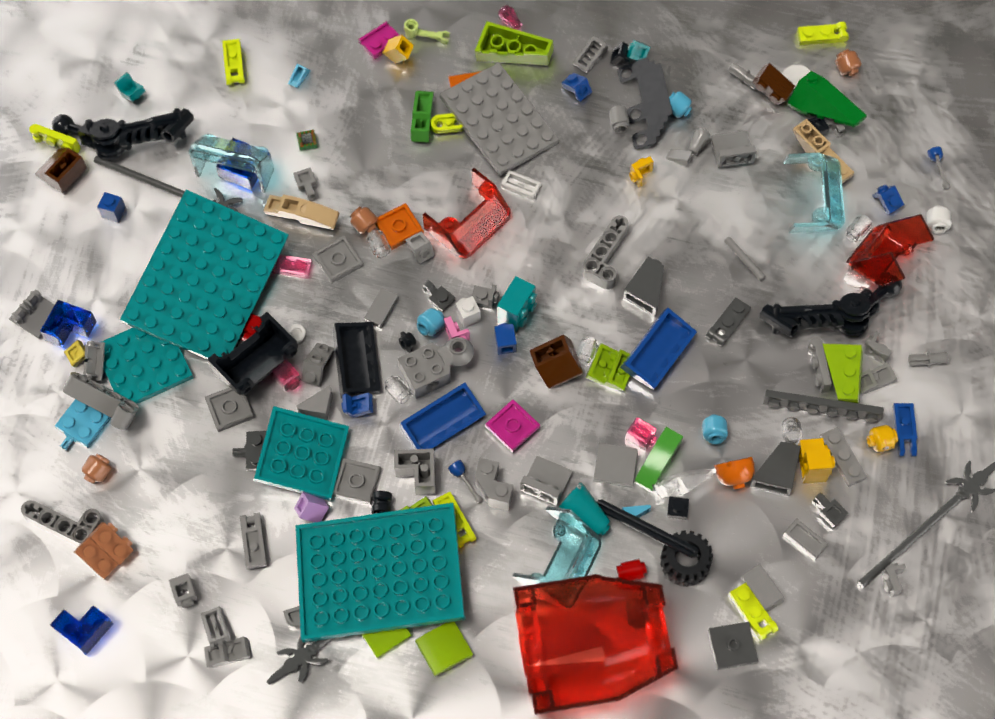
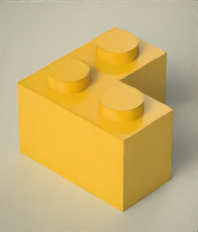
M824 439L800 440L798 443L801 446L799 464L803 484L827 482L829 475L832 474V469L835 468V458L831 456L828 446L824 445Z

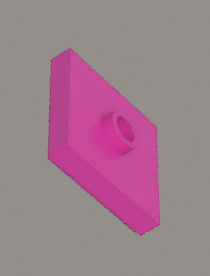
M512 399L485 424V427L513 453L540 428V424Z

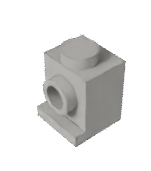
M187 573L169 580L177 606L188 608L194 605V601L198 599L190 575Z

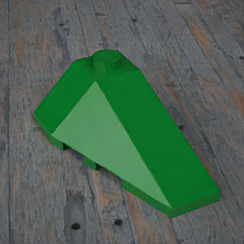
M810 71L799 80L787 103V106L801 114L807 115L812 113L817 115V118H831L836 123L856 127L867 118V115L828 80L813 71Z

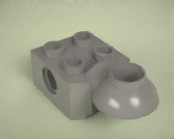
M455 337L447 341L443 347L432 342L398 358L399 369L415 399L449 384L451 381V366H463L469 363L474 356V348L469 340ZM456 348H461V349H463V350L460 351V352L454 351V349H456Z

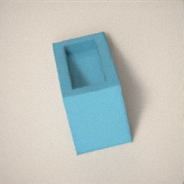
M296 64L288 84L298 88L311 70Z
M651 506L622 507V510L640 518L651 511Z

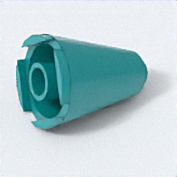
M580 482L577 485L579 488L576 487L559 505L561 510L557 508L554 512L596 536L599 534L603 536L610 528L608 525L610 520L585 485Z

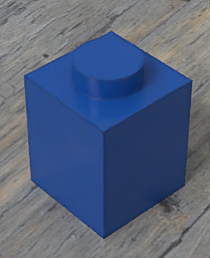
M104 192L97 206L102 218L119 223L126 209L122 197Z
M502 323L494 326L498 355L517 352L514 325Z

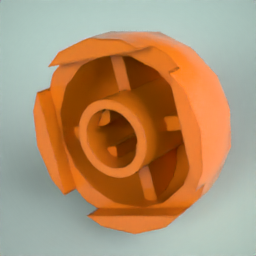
M752 457L714 465L719 481L726 486H733V489L745 487L744 483L749 482L754 476L755 469Z

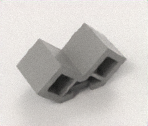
M479 458L475 473L477 488L483 494L489 507L509 511L513 496V485L496 481L499 473V462Z

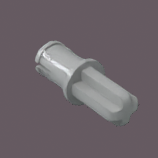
M736 63L729 67L728 71L739 78L741 83L744 82L754 91L757 90L755 85L752 84L755 77L750 74L749 70L746 71Z
M947 352L909 355L908 362L910 366L927 365L928 367L932 364H947L948 354Z

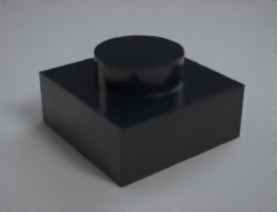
M816 116L807 119L822 135L829 132L830 128L824 117L821 119Z
M669 496L667 518L687 520L689 499Z

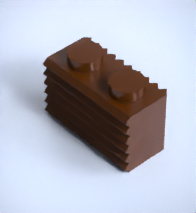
M770 62L761 68L752 81L756 89L763 92L765 96H768L770 102L776 105L785 102L796 87Z

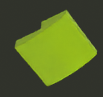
M600 343L585 378L609 388L624 391L630 375L620 367L630 354L621 349L616 351Z
M455 621L447 622L415 640L434 676L452 669L454 665L466 661L474 655Z
M407 628L361 634V636L366 641L375 658L410 637L411 634Z

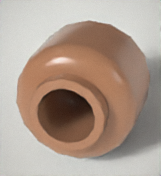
M847 49L836 56L835 64L841 75L852 77L859 72L858 69L862 63L855 51Z
M359 207L350 215L351 225L360 234H365L366 232L370 234L377 228L375 225L377 217L368 207Z
M98 453L90 455L81 468L85 474L84 479L92 484L95 481L103 482L111 471L110 460Z

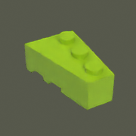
M823 344L838 401L860 404L863 361L862 345Z

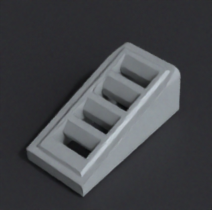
M592 36L574 60L573 65L588 73L607 51V44ZM591 51L595 53V56L591 55L588 52ZM586 55V56H588L589 58H591L592 60L589 61V60H587L586 58H584V56ZM582 60V61H584L585 63H587L588 65H587V67H585L584 65H582V64L579 63V62Z

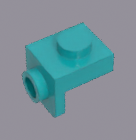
M125 73L114 82L120 94L131 102L139 99L146 92L142 85L133 81L129 73Z

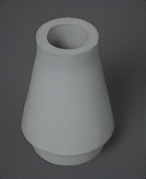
M698 128L697 131H694L688 151H692L693 156H697L710 141V133L703 128Z

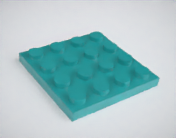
M134 327L101 341L105 342L103 369L114 392L137 404L194 378L179 347Z
M273 406L253 481L298 493L305 492L330 501L349 426Z

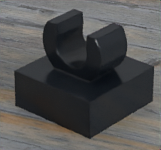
M621 42L613 48L610 60L612 65L616 66L619 63L627 65L630 63V60L626 58L629 51L627 50L628 44Z

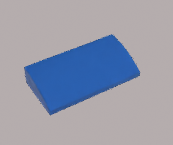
M667 308L660 314L620 368L654 390L697 331L671 309Z
M463 383L400 422L399 426L415 449H433L484 417L486 413L467 384Z

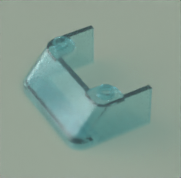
M207 134L202 135L192 143L189 149V155L196 176H201L206 161L257 173L261 192L265 193L274 171L272 157L267 148Z
M822 153L788 154L784 164L807 163L812 171H821L824 207L817 208L812 213V223L793 224L789 229V233L839 230L845 223L841 165L839 160Z
M547 506L546 510L557 520L553 528V535L559 541V544L543 575L532 573L529 576L514 573L513 577L530 592L557 605L571 607L575 603L600 551L601 538L572 510Z

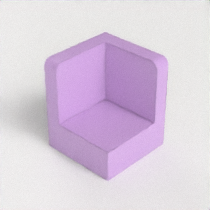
M302 492L294 507L299 518L312 522H321L329 508L324 499Z

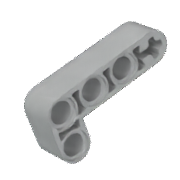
M620 215L612 219L583 263L584 278L606 290L613 288L616 283V270L609 266L608 262L627 235L628 220L626 217Z
M71 372L63 388L65 394L111 417L110 424L121 430H126L131 425L139 409L137 403L76 372Z
M28 500L21 506V513L29 523L77 547L84 541L79 540L81 535L87 534V538L101 522H104L103 517L96 509L86 510L77 523L33 500ZM97 517L96 522L89 523L92 518ZM48 518H53L51 522L45 523ZM70 526L67 531L62 532L64 527Z

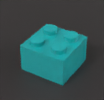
M515 276L497 305V323L513 324L515 332L520 327L523 328L528 319L527 315L529 312L532 313L537 304L535 302L537 294H535L536 286Z

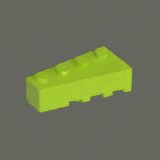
M486 21L475 49L476 61L548 66L554 51L553 40Z

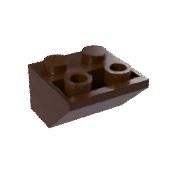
M59 148L35 175L61 193H64L87 167L82 156L70 148Z
M564 334L529 350L534 365L548 389L584 374L573 343Z

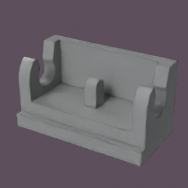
M760 564L741 576L767 612L784 602V596Z

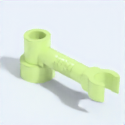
M408 19L404 23L405 36L408 39H414L415 36H423L436 39L442 44H448V39L443 38L450 36L448 31L431 32L418 29V22L414 19Z

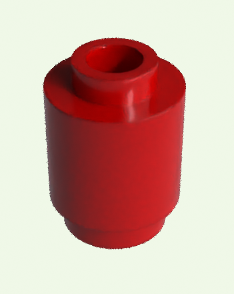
M640 559L620 563L621 565L616 566L620 582L625 581L627 583L644 579V574H647L645 563L640 562Z

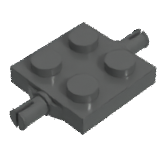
M266 431L246 432L244 448H233L232 450L233 457L245 456L247 471H256Z

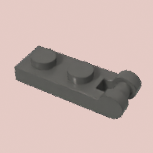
M735 297L713 327L709 329L706 337L710 340L714 339L722 347L750 312L751 307Z

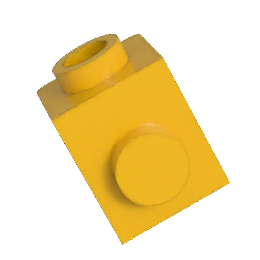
M651 156L645 159L641 158L636 163L631 164L629 177L638 187L642 186L643 175L653 171L654 161Z

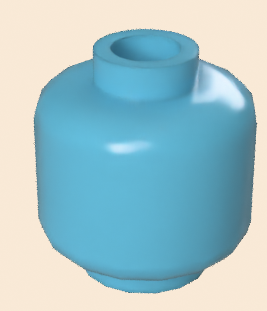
M673 92L669 97L672 115L676 118H680L682 115L686 117L692 110L690 107L691 99L682 92Z
M433 308L427 309L417 318V329L426 336H434L445 326L443 313Z
M710 415L702 422L703 438L715 445L727 439L728 427L726 419L718 415Z

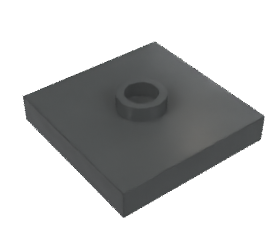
M749 622L708 629L717 670L758 663Z

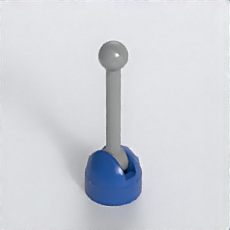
M933 147L927 151L928 157L931 161L937 163L943 181L942 187L948 189L950 184L946 181L940 163L943 157L942 148Z
M458 460L448 467L451 474L461 477L474 495L475 502L481 503L483 501L482 496L476 493L464 475L465 465L463 462Z

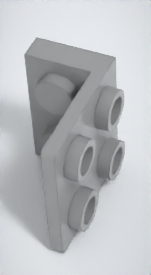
M747 131L712 135L711 140L718 168L754 163L757 151L755 146H750Z
M536 456L528 475L523 476L521 480V491L557 506L571 477L572 470Z

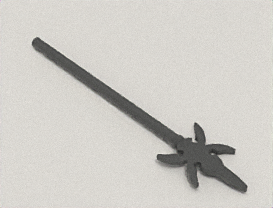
M98 156L94 158V163L179 197H182L185 192L111 161L101 159ZM214 188L217 199L220 200L216 203L237 211L233 206H228L243 202V199L231 198L225 201L222 193Z
M968 461L964 468V479L951 478L947 480L946 484L958 485L961 483L962 487L959 486L956 495L858 581L859 586L864 588L961 500H964V498L968 499L970 498L969 495H972L971 512H973L978 505V494L988 495L995 492V489H980V485L983 486L987 482L988 476L995 470V462L984 470L974 473L973 477L970 478L971 461Z
M300 636L297 650L286 648L278 651V655L290 656L293 654L294 656L292 658L289 657L283 666L271 675L266 681L267 684L276 682L286 674L299 670V666L302 665L303 667L300 669L298 682L301 683L307 674L308 664L322 665L328 662L327 658L311 659V657H316L317 651L334 638L313 642L312 645L306 644V648H302L305 642L301 641Z

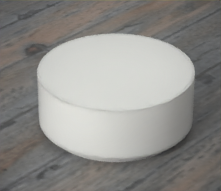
M292 325L287 332L297 341V344H301L306 340L307 334L303 326Z

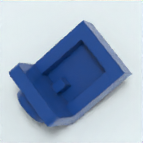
M576 73L569 75L561 82L563 89L573 92L577 101H582L592 93L587 78Z
M883 185L877 188V192L872 195L873 198H879L886 214H890L904 205L895 185Z
M369 392L354 397L348 394L342 395V410L350 417L356 418L373 413V397Z

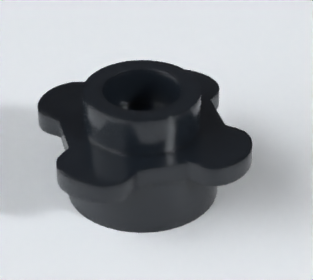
M402 331L399 344L410 353L412 352V347L416 345V339L410 332L405 333Z

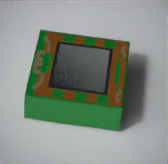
M314 129L296 133L300 151L318 148Z

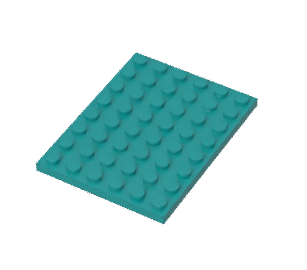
M186 189L120 318V322L205 359H208L214 353L218 357H222L221 354L223 352L228 355L235 349L244 327L286 244L289 234Z
M454 503L295 525L302 642L465 620Z

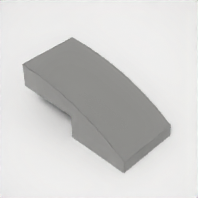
M889 362L873 370L868 369L862 372L861 395L898 381Z
M244 636L230 642H223L222 645L217 643L214 648H211L210 645L204 647L208 668L251 658L248 638Z

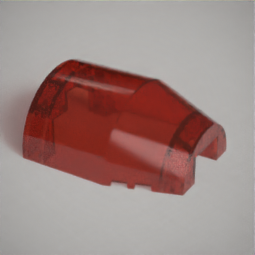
M593 574L513 587V605L528 697L534 716L618 702L679 669L675 648L670 646L663 611L666 602L662 584L637 580L630 581L618 577L612 578Z

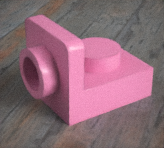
M451 316L444 318V328L449 340L455 337L470 339L469 329L460 331L457 322H453Z

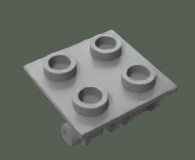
M35 289V291L30 292L26 300H23L19 308L12 313L9 320L39 338L62 309L40 296L41 293Z

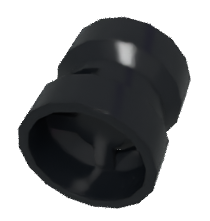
M388 491L373 492L372 500L374 505H372L371 513L391 512L390 502L392 501V493Z

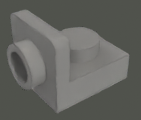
M422 232L405 239L407 246L415 254L419 264L435 256L430 241Z
M474 285L472 296L478 307L493 309L494 303L498 302L499 292L496 291V285H492V288Z
M876 331L873 337L869 336L864 345L867 348L864 354L885 364L892 350L888 349L886 345L876 342L880 334Z

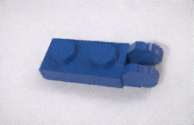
M894 403L892 408L894 426L898 436V455H905L904 442H910V455L916 456L917 430L914 404Z

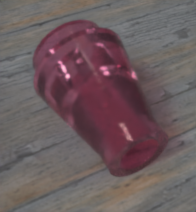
M509 5L503 6L498 12L499 19L512 29H520L522 23L513 7Z

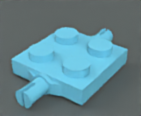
M75 399L55 425L56 429L63 432L66 436L60 447L67 451L72 442L88 448L111 417Z

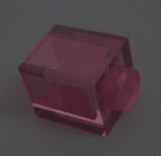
M288 360L271 372L273 378L285 392L296 389L301 383L299 373Z
M636 417L626 432L625 440L646 451L649 446L652 447L655 444L657 429Z

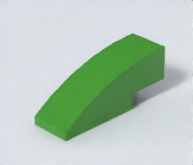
M416 91L411 125V141L429 142L434 92Z
M666 427L645 460L634 482L652 491L682 443L683 436Z

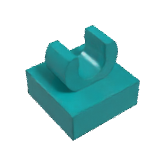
M633 40L627 49L629 51L626 56L638 61L647 57L651 47Z

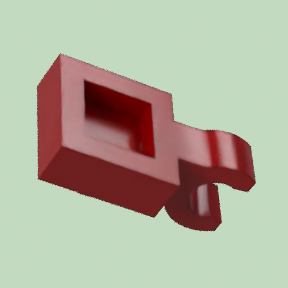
M251 314L243 331L245 334L242 337V341L247 340L255 333L254 327L261 326L262 320L259 316Z

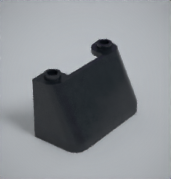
M268 312L260 317L262 324L260 327H254L255 333L228 355L223 352L221 354L222 357H218L214 353L207 359L212 372L239 395L248 394L256 384L297 353V341Z

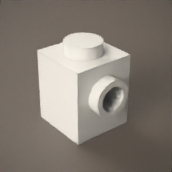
M473 296L462 298L455 303L456 314L463 328L481 322V311Z

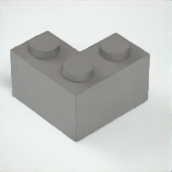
M434 449L394 450L396 477L414 476L416 495L436 494Z

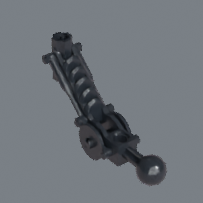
M175 108L172 113L127 124L125 120L116 122L113 119H101L93 122L91 119H88L83 126L75 124L70 116L59 114L52 121V130L67 136L70 134L78 135L82 145L96 150L99 158L110 160L122 155L124 150H131L132 145L163 139L166 142L172 143L178 137L181 139L186 138L185 129L194 120V115L188 109L183 108L180 111L179 108Z
M886 274L881 277L878 282V288L874 292L865 288L860 293H849L844 295L840 301L834 300L832 304L781 307L779 304H774L773 307L767 304L760 312L759 318L772 326L773 334H778L781 331L785 335L793 337L798 329L830 327L833 331L839 329L846 335L858 336L865 333L868 329L869 319L879 311L880 300L885 296L894 297L898 295L902 289V282L897 275Z

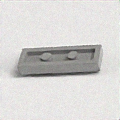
M838 427L820 435L819 438L824 439V445L828 446L831 456H834L835 465L848 487L867 478Z

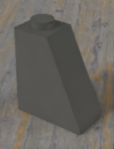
M648 256L624 289L623 294L625 300L654 317L657 315L664 265L659 260Z
M790 441L780 442L753 476L750 487L789 496L793 487L801 446Z

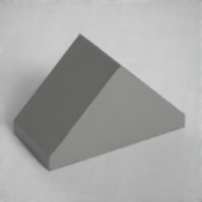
M327 386L297 405L298 413L328 420L333 399L331 387Z

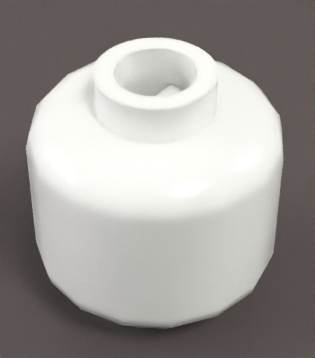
M940 205L929 209L926 214L928 229L936 234L945 233L952 224L950 210Z

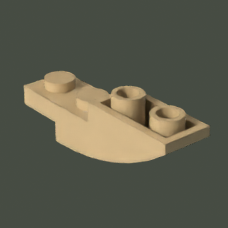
M807 119L793 128V132L800 145L825 176L830 175L840 186L854 175V171L830 148L831 143Z
M284 194L282 197L269 195L264 208L265 214L299 220L301 224L334 230L340 214L338 211L315 202Z

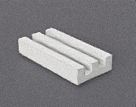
M508 170L501 183V188L531 200H535L539 189L542 187V183ZM524 183L535 187V189L525 185Z

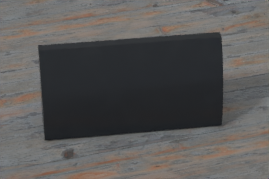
M372 322L335 323L333 338L340 398H342L343 394L354 397L368 392L370 394L380 393L381 387Z

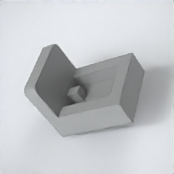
M890 564L882 574L884 589L886 592H889L890 597L898 596L903 590L897 575L903 573L906 568L905 564Z

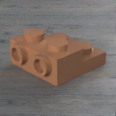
M101 522L74 551L103 580L133 551L130 547L132 542L125 536L119 537L116 534L118 529L110 522L108 524Z

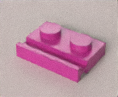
M386 21L359 38V44L364 47L373 59H376L383 54L388 40L399 36V34Z

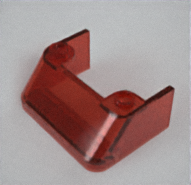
M475 168L471 170L472 185L479 190V195L484 201L461 222H458L455 218L446 217L438 223L426 212L423 214L424 230L461 259L469 258L511 217V210L496 185Z
M922 214L883 223L874 227L846 263L850 270L876 285L884 286L890 282L905 279V275L896 260L899 255L906 256L911 254L916 245L933 241L934 237Z

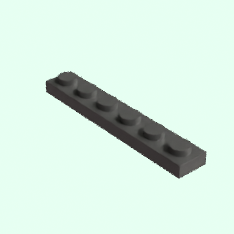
M766 390L763 404L772 408L784 407L791 411L804 410L811 414L823 413L830 417L843 416L850 420L863 419L869 423L880 422L884 407Z

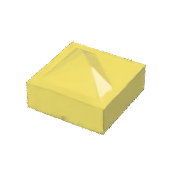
M80 340L75 341L64 351L73 367H77L86 359L85 346Z

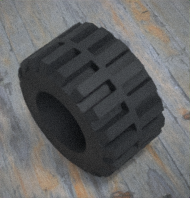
M686 530L681 531L680 535L676 532L673 536L698 548L696 555L698 563L690 567L681 565L675 558V554L678 551L664 544L660 558V565L663 567L662 571L664 575L668 574L667 578L670 581L672 579L675 580L674 584L679 585V582H682L683 586H688V583H691L692 586L696 585L697 581H703L704 576L706 577L709 573L713 560L712 547L708 546L706 538L704 540L701 539L702 535L699 533L696 536L694 531H690L687 534Z

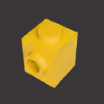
M399 35L388 40L383 54L394 63L405 61L409 58L414 45L403 35Z

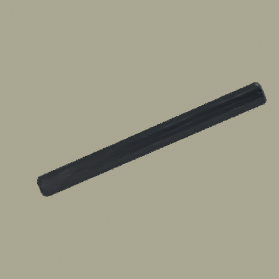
M602 499L597 500L598 505L606 515L690 558L696 557L697 547Z

